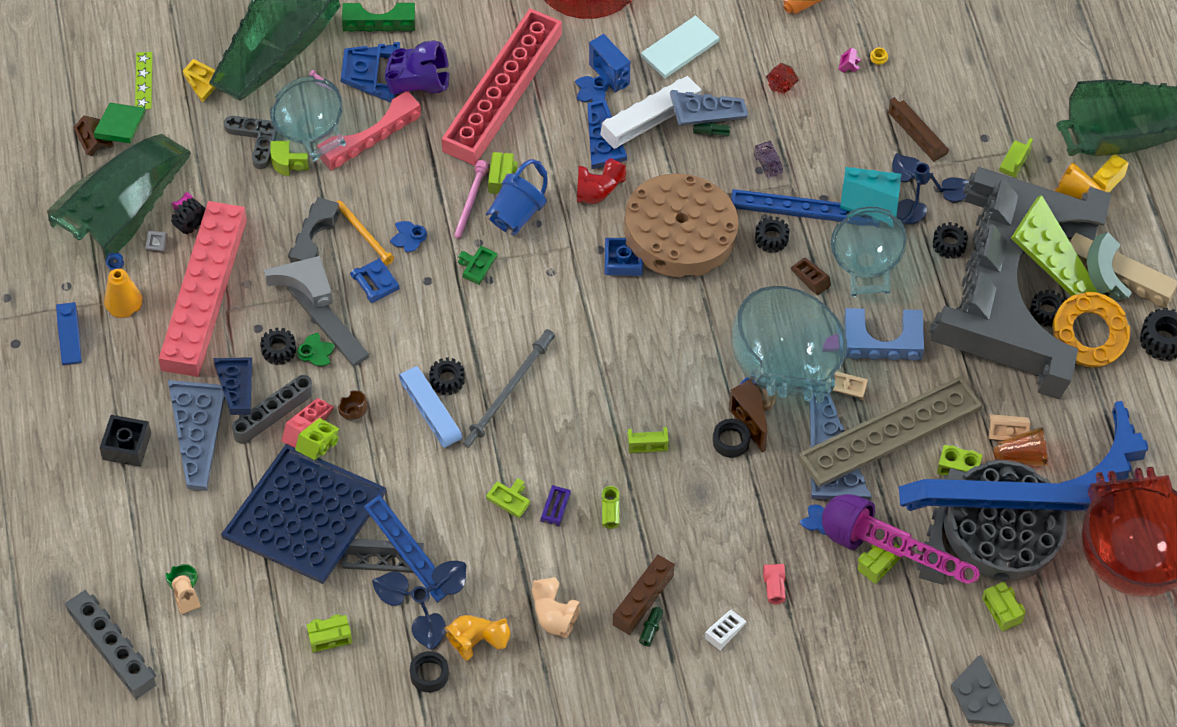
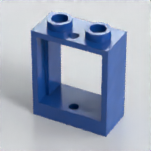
M602 34L589 42V65L599 76L606 78L609 87L615 93L625 89L630 84L631 62L605 34Z

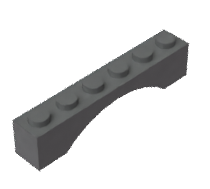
M950 468L949 474L944 475L943 480H960L966 472ZM939 506V508H934L932 519L935 520L934 525L930 524L927 536L930 537L929 542L925 541L924 543L946 553L942 541L945 506ZM935 552L929 555V561L932 564L938 561V556ZM918 562L916 570H920V579L938 584L943 583L944 573Z

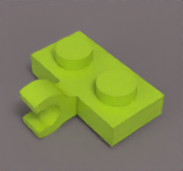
M519 478L511 488L497 481L486 495V500L518 519L530 505V500L520 495L525 489V486H523L525 482Z

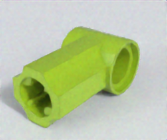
M614 486L605 487L602 490L601 496L602 527L607 529H614L620 526V493ZM613 496L615 499L608 500L606 497Z

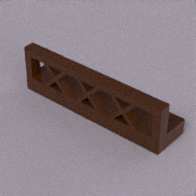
M895 97L890 99L888 113L933 162L948 154L949 149L904 100L899 102Z

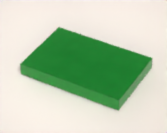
M109 103L94 131V138L130 144L146 113V109L138 106Z

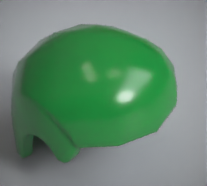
M190 564L172 566L170 573H165L167 584L171 589H173V580L179 576H187L190 579L192 588L198 580L197 571Z

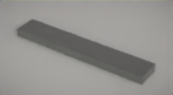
M287 286V290L353 367L369 358V353L328 305L314 308L312 302L304 293Z

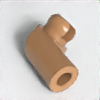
M765 384L761 387L765 395L762 401L764 410H770L777 398L770 384Z

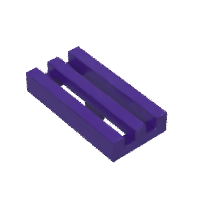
M554 485L551 486L540 522L544 523L547 521L548 524L552 525L554 523L560 527L571 490ZM555 491H557L558 495L555 500L551 515L549 517L547 516V513L549 511ZM565 493L558 517L556 519L554 518L555 514L557 512L562 494Z

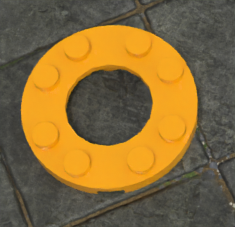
M1086 292L1071 296L1059 307L1053 320V336L1070 346L1078 348L1076 364L1096 368L1111 364L1125 351L1130 339V325L1128 326L1126 314L1117 302L1101 293ZM1083 313L1099 315L1108 325V340L1104 345L1096 348L1082 345L1075 338L1073 331L1074 320Z

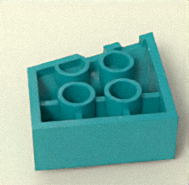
M845 167L840 208L858 215L867 214L873 216V220L879 222L881 219L889 222L890 226L895 227L901 174Z

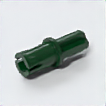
M713 122L710 124L693 125V134H707L710 137L712 135L727 137L730 135L731 128L727 125L713 124Z
M659 607L652 608L648 620L643 624L644 630L639 638V643L644 646H651L655 633L659 631L658 625L663 615V610Z

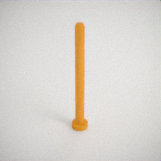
M337 200L336 202L339 203V209L342 214L379 254L384 265L391 264L394 260L393 254L387 253L345 204Z

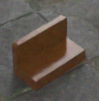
M83 115L73 129L86 154L93 156L100 146L112 148V141L94 138V131L100 119Z

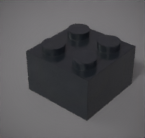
M110 415L100 445L102 460L141 467L152 434L149 421Z

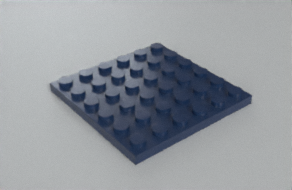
M285 444L224 529L221 536L231 543L324 584L370 517L364 506L378 495H381L383 498L387 490L384 486L320 458L313 460L296 451L295 447Z

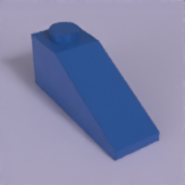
M76 302L56 304L62 365L82 363L79 314Z

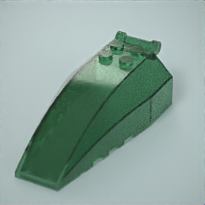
M251 0L247 8L248 11L244 19H241L240 26L236 34L233 35L232 42L228 50H225L223 59L219 62L209 84L239 101L251 95L286 67L322 33L341 7L339 0Z
M1115 79L1078 81L1069 97V120H1061L1056 124L1067 145L1068 155L1074 156L1078 153L1091 156L1128 154L1177 139V86H1167V83L1151 85L1149 82L1137 84L1129 80ZM1068 129L1072 130L1078 145H1074Z
M158 134L134 144L72 185L47 210L50 226L54 228L56 224L73 234V237L77 240H81L89 232L102 247L106 261L109 253H118L133 238L144 222L145 216L149 211H152L154 203L163 195L164 189L168 183L172 182L175 174L182 168L191 155V151L164 134ZM62 218H67L81 228L74 227Z

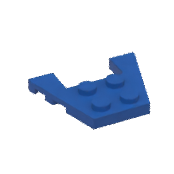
M393 42L392 45H385L383 43L378 44L377 47L369 48L367 46L345 48L340 82L391 103L395 94L390 93L387 84L377 83L379 57L390 58L394 50L400 49V42Z

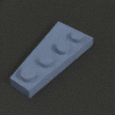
M678 90L670 91L679 126L746 119L748 117L744 99L721 96L720 98L712 97L710 94L696 95L694 92L681 93Z

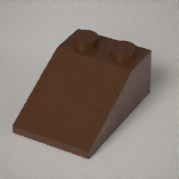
M749 379L730 390L729 411L735 419L747 425L750 430V438L763 453L766 451L768 430L760 387L757 384L754 385Z

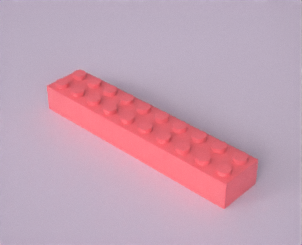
M529 8L442 137V152L474 166L476 165V162L480 159L562 36V21Z
M208 201L160 352L159 363L161 371L199 377L247 221L245 207Z

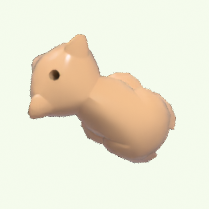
M555 577L534 580L532 594L539 624L546 632L567 639L579 616L580 601L570 600L567 604L556 602L555 597L558 592L559 581Z

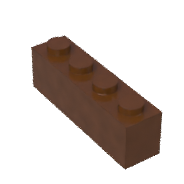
M657 554L613 613V626L628 635L633 632L674 576V563Z

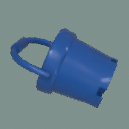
M529 159L519 167L515 174H507L505 176L500 192L486 213V216L491 215L489 220L502 231L506 232L509 228L513 230L510 235L516 236L536 211H540L547 203L544 193L548 185V177L542 163L535 159ZM530 164H534L539 174L543 177L541 191L519 176Z

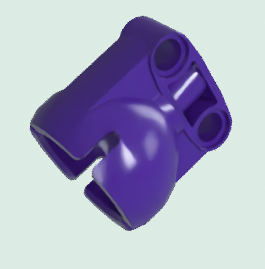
M431 40L424 41L413 49L400 48L394 50L385 70V80L390 93L399 94L413 90H421L426 93H440L447 90L450 74L448 72L437 73V69L449 67L444 45L439 41Z

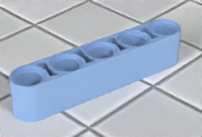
M415 366L400 373L399 379L440 444L446 448L462 440L459 428L419 367Z

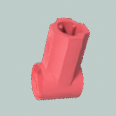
M784 564L763 565L768 602L772 604L785 602Z

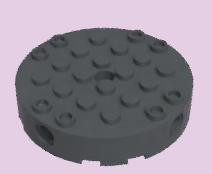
M1008 460L988 461L986 464L975 466L960 479L971 481L1051 483L1047 478L1044 479L1037 474L1035 469ZM945 506L944 528L951 547L962 561L976 566L980 574L989 578L1016 581L1036 575L1052 561L1062 547L1066 537L1067 513L1065 510Z

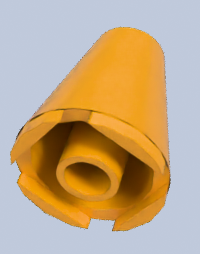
M1071 162L1059 181V187L1054 191L1081 199L1083 192L1086 193L1089 187L1102 191L1105 190L1080 167Z
M114 269L109 273L104 296L106 310L112 316L118 318L130 317L135 311L138 312L142 306L141 292L123 269Z

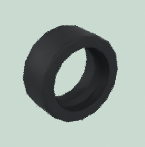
M733 418L725 419L714 428L713 446L722 456L729 458L739 457L748 450L750 430L740 420ZM725 431H737L743 436V441L736 446H729L721 442L720 435Z
M425 651L416 655L410 663L411 682L418 690L431 693L440 690L447 683L449 667L443 655L434 651ZM430 662L441 667V675L436 680L424 681L418 677L417 670L422 664Z

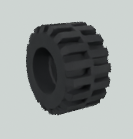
M1156 309L1155 313L1153 311L1150 312L1144 320L1140 333L1141 346L1143 349L1146 348L1145 352L1152 354V357L1155 359L1156 357L1162 361L1164 359L1171 361L1173 357L1177 359V312H1175V309ZM1158 331L1169 332L1174 337H1163L1158 333Z

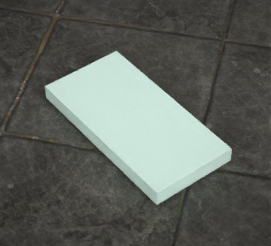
M695 15L641 52V57L665 79L718 43L720 37Z

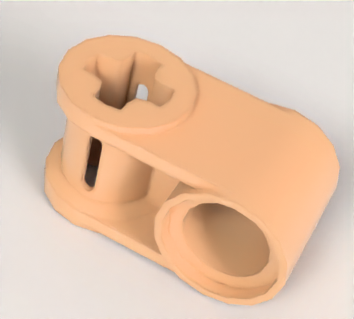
M187 576L175 578L172 582V587L181 615L200 608V602L194 588H192L190 579Z

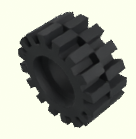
M188 198L187 201L184 200L182 202V205L179 204L177 206L178 209L174 210L175 214L172 215L173 219H171L172 224L183 234L192 233L193 229L196 230L197 226L201 225L206 209L196 199Z
M769 216V220L766 217L763 218V222L760 220L755 231L756 244L758 243V247L761 248L763 246V251L769 249V253H772V250H775V253L779 249L782 251L789 242L790 229L788 224H784L785 221L783 219L779 221V217H776L774 220L773 216ZM775 231L779 234V237L769 238L765 233Z
M948 222L947 226L946 223H943L942 227L939 225L937 230L935 229L932 242L935 252H940L939 256L941 257L946 255L945 258L949 259V256L952 259L956 255L960 257L961 253L965 252L968 241L967 231H963L964 227L960 226L958 228L957 223L953 226L952 222ZM943 238H955L957 243L948 244L943 241Z
M1045 290V293L1039 291V294L1036 293L1034 295L1030 314L1034 316L1033 318L1036 321L1038 320L1039 325L1045 323L1044 327H1047L1048 324L1051 327L1053 326L1055 314L1065 301L1064 297L1060 298V293L1055 295L1054 290H1052V293H1049V290ZM1045 304L1051 305L1055 308V311L1046 312L1041 309V306Z
M277 327L275 331L269 329V334L265 332L264 337H261V353L264 359L268 360V363L272 364L274 361L275 365H278V362H281V365H283L285 360L290 362V357L294 358L296 343L294 335L289 330L285 332V328H282L279 331ZM282 342L286 346L281 350H273L271 345Z
M446 357V361H443L441 358L439 363L435 361L434 366L431 365L430 384H432L433 390L436 389L437 393L442 391V395H445L446 392L452 395V391L456 394L458 388L460 390L463 388L465 371L459 361L456 363V359L452 358L449 361V357ZM445 372H451L455 377L446 381L442 380L440 375Z

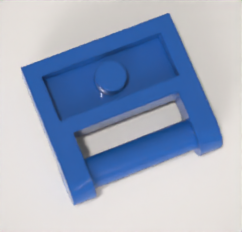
M380 258L361 268H355L350 273L351 277L357 280L365 291L370 303H374L400 289L398 282ZM367 275L378 291H373L363 276Z

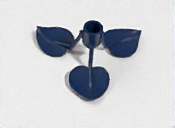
M895 154L892 162V172L901 174V182H909L912 178L917 182L915 201L904 199L898 202L896 217L900 223L907 225L915 224L926 216L927 206L924 203H918L920 185L927 184L930 178L939 191H943V197L946 200L960 202L965 199L966 194L963 191L969 180L950 177L942 181L941 187L935 179L934 173H930L928 164L922 163L913 157Z
M462 561L444 562L438 565L432 573V580L438 585L428 588L417 586L410 592H406L409 587L408 579L400 572L386 573L378 578H374L372 583L376 594L388 605H401L404 601V595H412L413 600L421 604L425 616H418L413 621L411 631L419 643L432 650L442 641L446 625L440 614L433 613L429 615L425 605L430 599L429 592L440 587L448 595L460 592L466 582L467 565Z

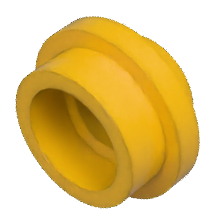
M877 47L870 53V60L874 64L882 65L887 62L888 53L884 48Z

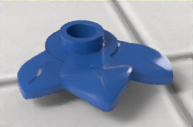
M584 76L575 80L576 85L581 88L577 94V100L581 102L592 100L594 102L605 99V92L609 89V83L606 78L602 76L595 78Z
M400 221L395 223L399 233L390 240V243L396 247H404L405 252H413L419 247L421 242L426 240L427 231L421 225H414L410 221Z
M810 505L808 507L809 517L801 519L799 521L800 524L810 531L819 530L821 534L826 535L822 525L824 508L820 505Z

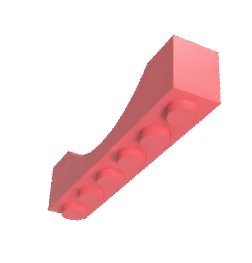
M408 91L392 99L386 114L371 128L353 135L331 136L318 144V157L330 170L342 166L344 162L355 158L359 153L371 148L375 143L386 139L390 134L401 130L408 123L417 120L421 116L420 104Z

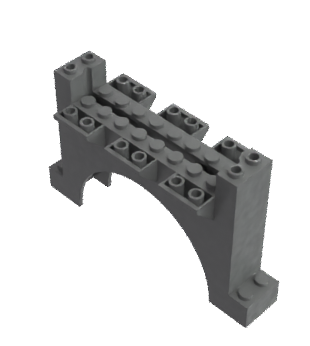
M978 166L976 172L971 173L963 191L966 194L964 202L983 208L981 215L979 214L976 221L978 229L975 230L972 238L975 241L973 247L975 250H973L970 260L967 261L965 267L967 275L963 277L961 283L963 287L962 295L964 297L961 298L959 307L957 306L956 309L944 305L942 311L937 312L935 320L932 321L929 332L932 333L930 341L1038 375L1036 382L1039 385L1038 393L1060 400L1072 380L1078 348L1070 346L1052 336L1039 325L1028 311L1021 297L1017 280L1018 261L1026 252L1011 237L1036 198L1042 195L1068 239H1072L1074 234L1078 233L1094 241L1098 225H1105L1112 193L1089 187L1086 193L1083 192L1081 199H1077Z

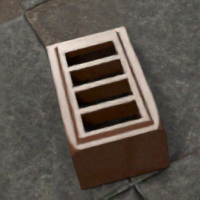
M806 257L791 267L796 276L816 295L821 294L831 286L829 275Z

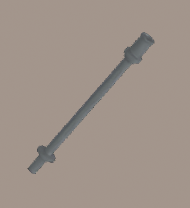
M546 329L538 341L532 344L533 351L479 423L469 426L471 433L463 442L466 448H470L477 437L482 438L485 436V431L483 430L538 355L546 353L548 345L555 338V334L551 330Z

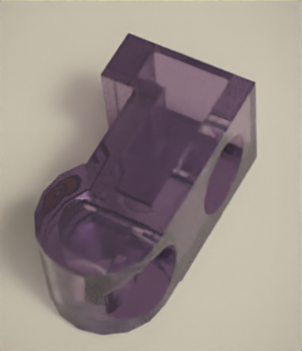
M771 140L755 145L753 155L756 160H759L767 178L782 174L783 166Z

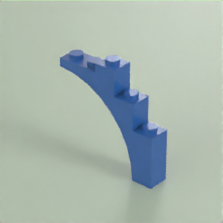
M1122 401L1115 402L1113 406L1112 416L1115 424V439L1109 453L1100 464L1088 473L1060 484L1098 485L1112 494L1114 493L1113 482L1127 480L1129 472H1131L1130 462L1144 459L1146 451H1148V443L1146 439H1143L1142 433L1135 434L1134 426L1129 422V411L1124 407Z

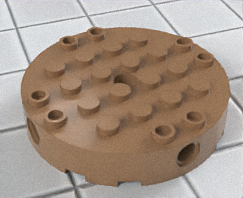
M665 174L645 181L631 194L626 205L623 231L627 247L638 258L642 259L643 265L667 276L683 277L684 275H694L696 277L709 273L715 267H720L729 258L734 248L738 231V215L733 202L727 194L710 181L689 174Z

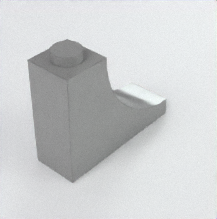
M320 256L264 270L267 287L283 285L295 288L310 299L314 308L324 307L333 303L331 289Z

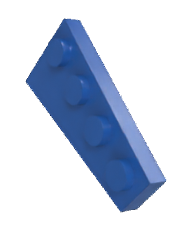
M602 99L587 103L591 169L603 167L605 161L610 158L618 162L627 161V154L623 144L614 149L600 135L604 120L612 118L606 100Z

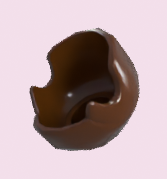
M357 390L350 391L348 397H342L338 405L339 414L349 421L363 417L368 410L365 394Z

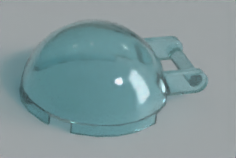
M314 76L301 77L285 85L276 94L277 100L274 106L270 108V118L273 126L285 139L305 145L313 162L336 147L347 145L338 129L343 113V102L339 90L332 82L325 78L324 80L315 79ZM335 131L338 137L336 140L315 151L312 150L310 144L324 141Z
M880 207L858 208L846 214L847 218L840 225L837 223L831 237L832 253L838 265L851 274L852 297H856L857 294L885 292V294H890V272L902 260L906 251L907 237L902 221L893 216L891 211ZM884 275V285L857 287V277L872 279Z

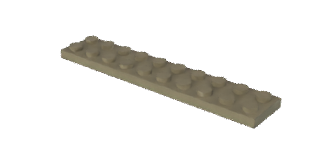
M960 376L800 452L797 458L820 488L981 410L983 405Z

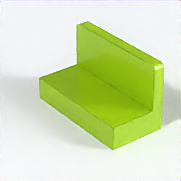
M1029 138L1026 145L1014 140L999 167V171L1016 178L1031 152L1033 139Z

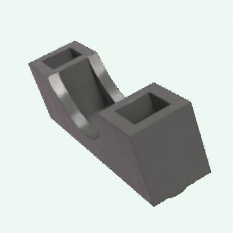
M317 197L315 204H311L309 216L303 221V229L296 236V244L289 251L288 258L291 263L319 256L318 247L312 243V238L321 230L334 228L340 215L339 203Z

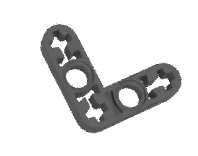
M240 116L227 117L224 120V128L228 134L257 138L252 155L254 167L257 169L268 167L271 159V141H275L277 137L276 124L270 120ZM248 125H254L255 129L247 130L246 127ZM263 142H268L270 144L266 148L260 146V144ZM261 154H263L264 159L259 162L258 160H260Z

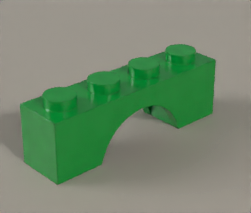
M415 2L396 3L392 10L384 14L370 13L362 7L361 3H342L343 31H415Z

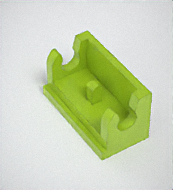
M663 427V431L632 433V429H628L629 453L668 451L667 427Z

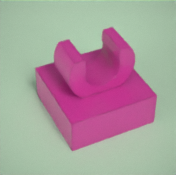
M851 47L841 55L838 70L845 73L849 69L852 72H856L860 68L857 66L861 62V59L856 56L857 50Z

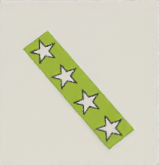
M136 52L135 106L152 109L153 52Z

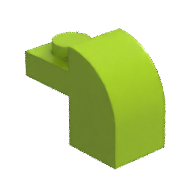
M271 141V160L276 172L284 176H290V170H309L308 153H291L290 141Z

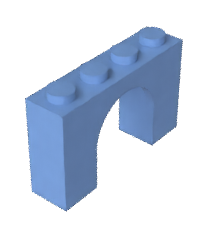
M845 308V358H870L873 360L909 359L912 361L922 359L924 353L923 310H903L902 334L893 341L882 342L872 338L866 331L865 309Z

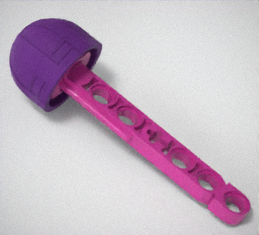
M852 494L839 495L830 500L824 508L822 514L823 529L826 535L839 545L855 550L863 541H866L901 558L906 556L948 576H955V579L967 584L975 583L979 579L980 573L976 566L960 561V559L911 538V534L874 518L875 504L867 499ZM880 528L885 532V537L882 540L876 537V531ZM897 536L903 542L900 548L895 547L893 543ZM917 546L918 550L925 552L924 555L920 553L914 554L912 547ZM932 552H935L938 556V561L935 564L929 561V555ZM950 560L956 564V569L953 572L947 569V563ZM968 568L974 572V577L971 580L965 577V571Z

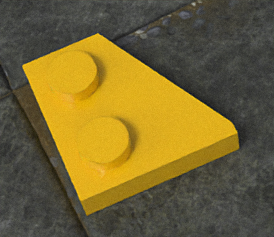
M192 59L183 70V76L201 102H204L224 79L222 73L195 59Z

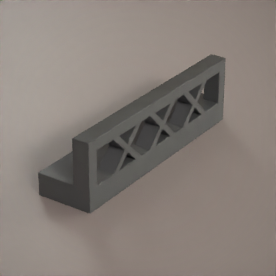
M354 539L343 555L342 568L414 573L390 541ZM417 543L425 553L424 543ZM348 554L357 555L360 560L356 563H347ZM371 556H377L380 559L376 564H369L366 560ZM391 557H396L400 562L395 566H391L386 561Z

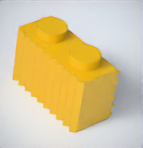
M1113 154L1097 173L1093 175L1092 179L1106 192H1110L1126 175L1129 163L1118 155Z

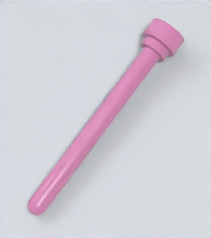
M478 160L474 168L476 176L454 234L458 239L462 237L482 179L489 173L490 164L486 161Z

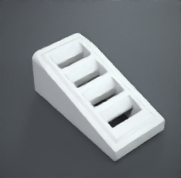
M729 610L705 632V639L721 651L747 621L734 611ZM730 617H732L739 623L736 625L734 622L730 620ZM727 622L733 628L730 629L727 625H725V623ZM720 628L725 629L727 633L723 632ZM718 632V633H719L720 635H722L723 637L720 638V637H719L718 635H716L715 633Z

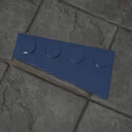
M252 357L213 358L214 367L230 414L251 415Z

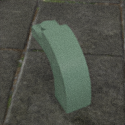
M1106 232L1096 236L1092 242L1087 256V268L1096 290L1101 294L1108 292L1110 297L1118 302L1129 298L1132 292L1114 273L1112 266L1113 256L1120 247V244Z

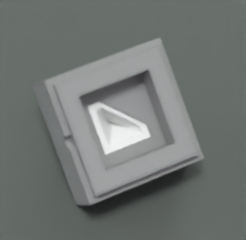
M148 230L145 249L165 252L168 234Z

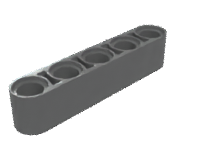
M308 375L297 376L252 408L251 415H242L232 424L235 441L240 444L249 442L308 400L313 395L311 378Z

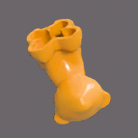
M472 615L459 616L444 628L447 632V639L465 661L473 656L472 648L481 640H486L495 649L500 650L506 648L511 635L507 619L489 621Z

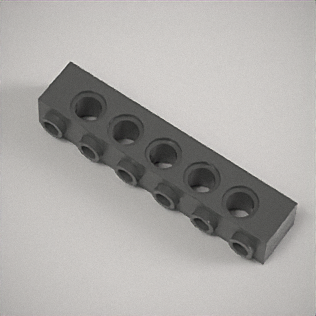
M84 590L65 603L69 615L135 699H138L156 686V674L150 666L148 668L145 666V660L139 652L135 653L133 651L131 641L127 637L125 639L122 637V631L116 623H111L109 620L111 619L110 615L105 609H100L98 606L99 602L93 594L89 595ZM99 627H105L103 630H97ZM112 641L116 642L113 645H108ZM122 656H128L126 659H120ZM135 670L139 671L137 674H131Z

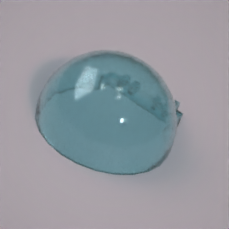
M787 286L760 288L749 294L741 303L733 320L731 344L734 357L742 372L754 384L766 390L769 396H773L775 393L784 398L786 396L804 394L805 401L810 402L813 392H815L816 402L822 403L824 394L830 395L835 387L834 375L841 368L847 354V339L838 318L816 297L802 290Z

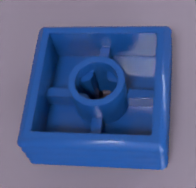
M605 238V275H643V261L627 247L626 238Z

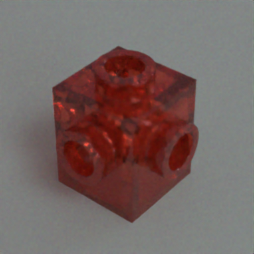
M784 63L778 64L766 76L770 89L782 94L788 92L799 81L792 66Z

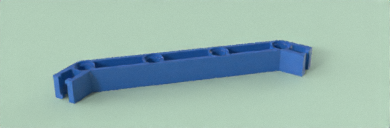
M923 479L899 486L900 505L902 507L906 506L909 511L927 506L1086 511L1094 517L1101 516L1100 509H1104L1107 514L1114 512L1112 494L1098 485Z

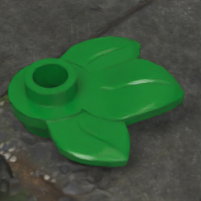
M314 333L307 336L305 342L299 346L297 356L301 361H310L315 366H326L330 364L328 356L333 352L335 345L330 342L320 341L319 333Z

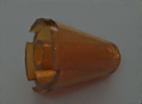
M1039 427L997 442V447H993L995 459L1014 461L1024 465L1048 466L1044 428Z

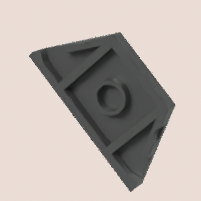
M980 655L951 684L952 692L968 723H984L986 725L998 723L1007 724V727H1012L1015 722Z

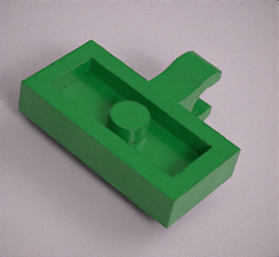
M481 245L474 256L461 251L458 256L460 258L458 263L462 266H467L462 277L480 285L496 260L497 253Z

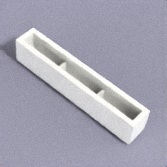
M688 76L678 79L672 85L662 88L659 92L649 95L641 102L633 104L632 107L620 111L612 118L604 120L600 135L615 149L676 115L670 97L671 90H678L681 93L694 92L696 95H701L702 89Z

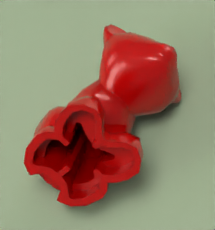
M610 158L605 161L603 175L589 173L587 167L578 166L577 203L597 204L605 200L617 184L626 181V165Z

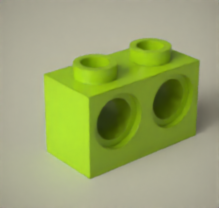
M318 418L298 435L295 450L316 460L337 444L339 428Z
M944 445L937 474L942 476L948 475L950 468L967 472L981 464L983 454L973 450L960 449L953 445Z

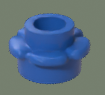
M112 252L107 255L105 262L109 269L114 270L124 266L123 256L120 253Z

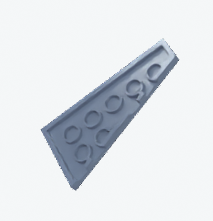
M168 380L187 489L207 491L225 399L222 387L218 384Z
M810 393V448L844 432L830 393ZM859 469L820 488L811 477V499L832 500L839 495L852 494L871 500L872 496L866 487L865 479Z

